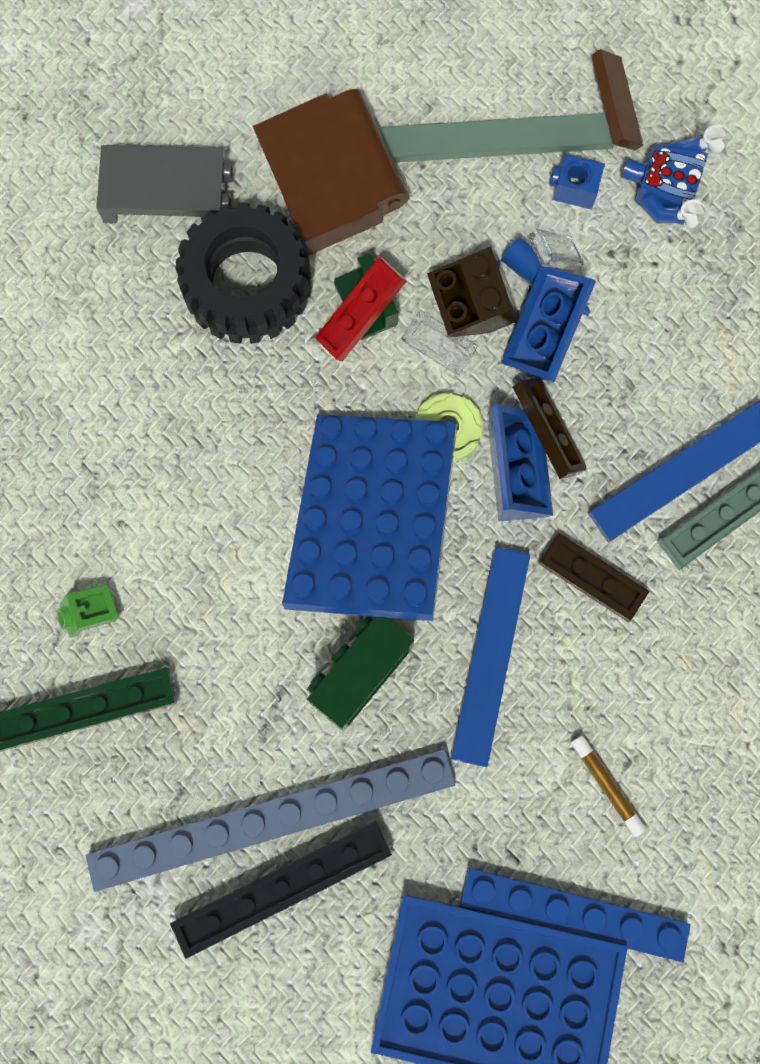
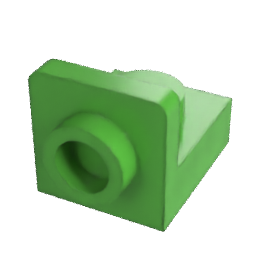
M108 584L66 594L59 605L60 608L57 609L59 624L62 629H67L70 638L78 636L82 630L116 622L119 618Z

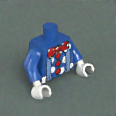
M712 125L706 129L703 136L700 135L678 142L654 146L646 163L627 158L621 178L639 183L635 202L641 205L643 210L656 223L680 225L686 223L688 227L695 228L699 224L696 214H704L703 206L699 200L695 199L709 154L705 151L709 147L714 153L721 152L725 144L722 139L717 138L724 137L726 133L722 126Z

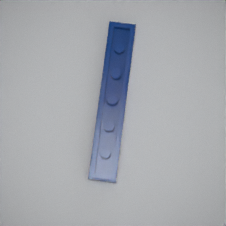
M760 401L590 511L588 515L609 543L758 445L760 443Z
M495 547L451 760L488 767L531 554Z

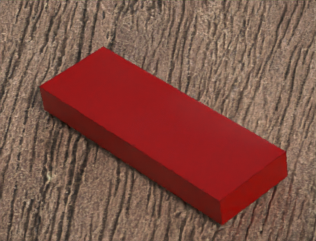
M378 257L320 330L315 339L336 360L343 362L407 280L384 258Z

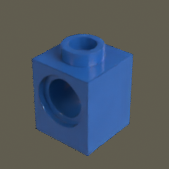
M565 154L562 166H555L550 186L556 187L553 200L592 210L605 164ZM569 179H577L582 184H574Z

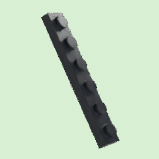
M375 820L171 922L170 925L185 959L392 856V853Z

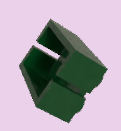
M367 616L355 631L357 633L355 642L350 647L344 644L331 659L334 667L326 676L323 673H319L307 688L310 694L307 701L310 705L343 732L413 649L415 640L389 618Z

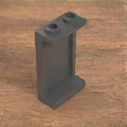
M101 145L96 208L103 223H117L118 215L201 217L209 211L214 215L220 212V206L229 204L231 209L230 193H226V182L232 183V162L226 161L224 148Z

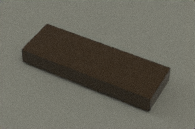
M539 378L521 380L512 388L559 479L577 476L586 471L587 466L543 381Z
M560 533L556 535L538 563L628 623L633 619L650 592Z

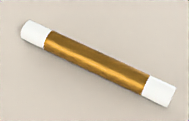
M581 735L571 742L572 746L634 837L641 835L647 830L585 737Z

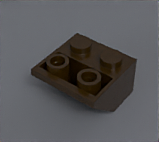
M491 246L427 273L449 338L487 334L518 322L520 315L500 258Z

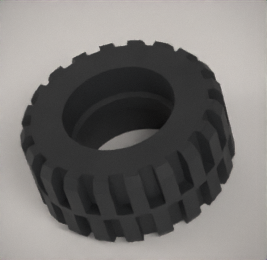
M239 202V207L230 209L229 204L220 206V212L214 215L209 211L201 216L202 223L199 226L195 223L191 225L187 230L189 240L183 239L179 245L180 257L176 259L175 269L178 274V285L190 314L194 315L196 322L203 329L209 327L211 334L219 339H222L226 334L232 343L241 344L242 338H249L250 343L253 344L261 342L260 337L267 334L270 339L280 335V327L284 326L286 329H289L296 323L295 313L302 315L306 308L305 298L310 297L312 277L308 249L305 241L301 240L298 228L294 224L288 225L287 217L279 211L272 215L268 206L258 204L257 209L250 208L249 202ZM238 253H259L268 257L276 264L277 273L273 281L262 291L250 296L241 297L226 294L217 289L213 283L214 274L221 263Z

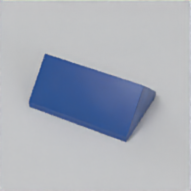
M540 266L501 363L546 382H555L596 281L592 278Z
M500 404L492 405L487 423L498 522L553 516L546 452L525 411Z

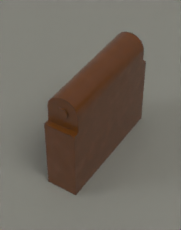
M350 89L331 98L328 97L327 93L322 94L252 126L293 221L300 231L301 239L306 243L308 255L383 223L381 216L399 209L410 198L366 99L359 89Z

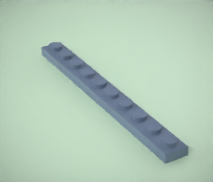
M444 749L86 854L93 890L97 892L455 786L446 751Z

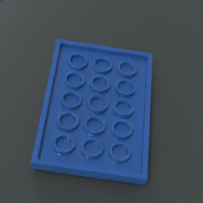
M317 414L282 600L284 610L434 621L457 433L456 422Z
M403 894L370 1053L416 1064H608L628 946Z

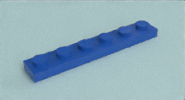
M469 867L460 901V906L626 945L631 950L684 963L691 925L687 922Z

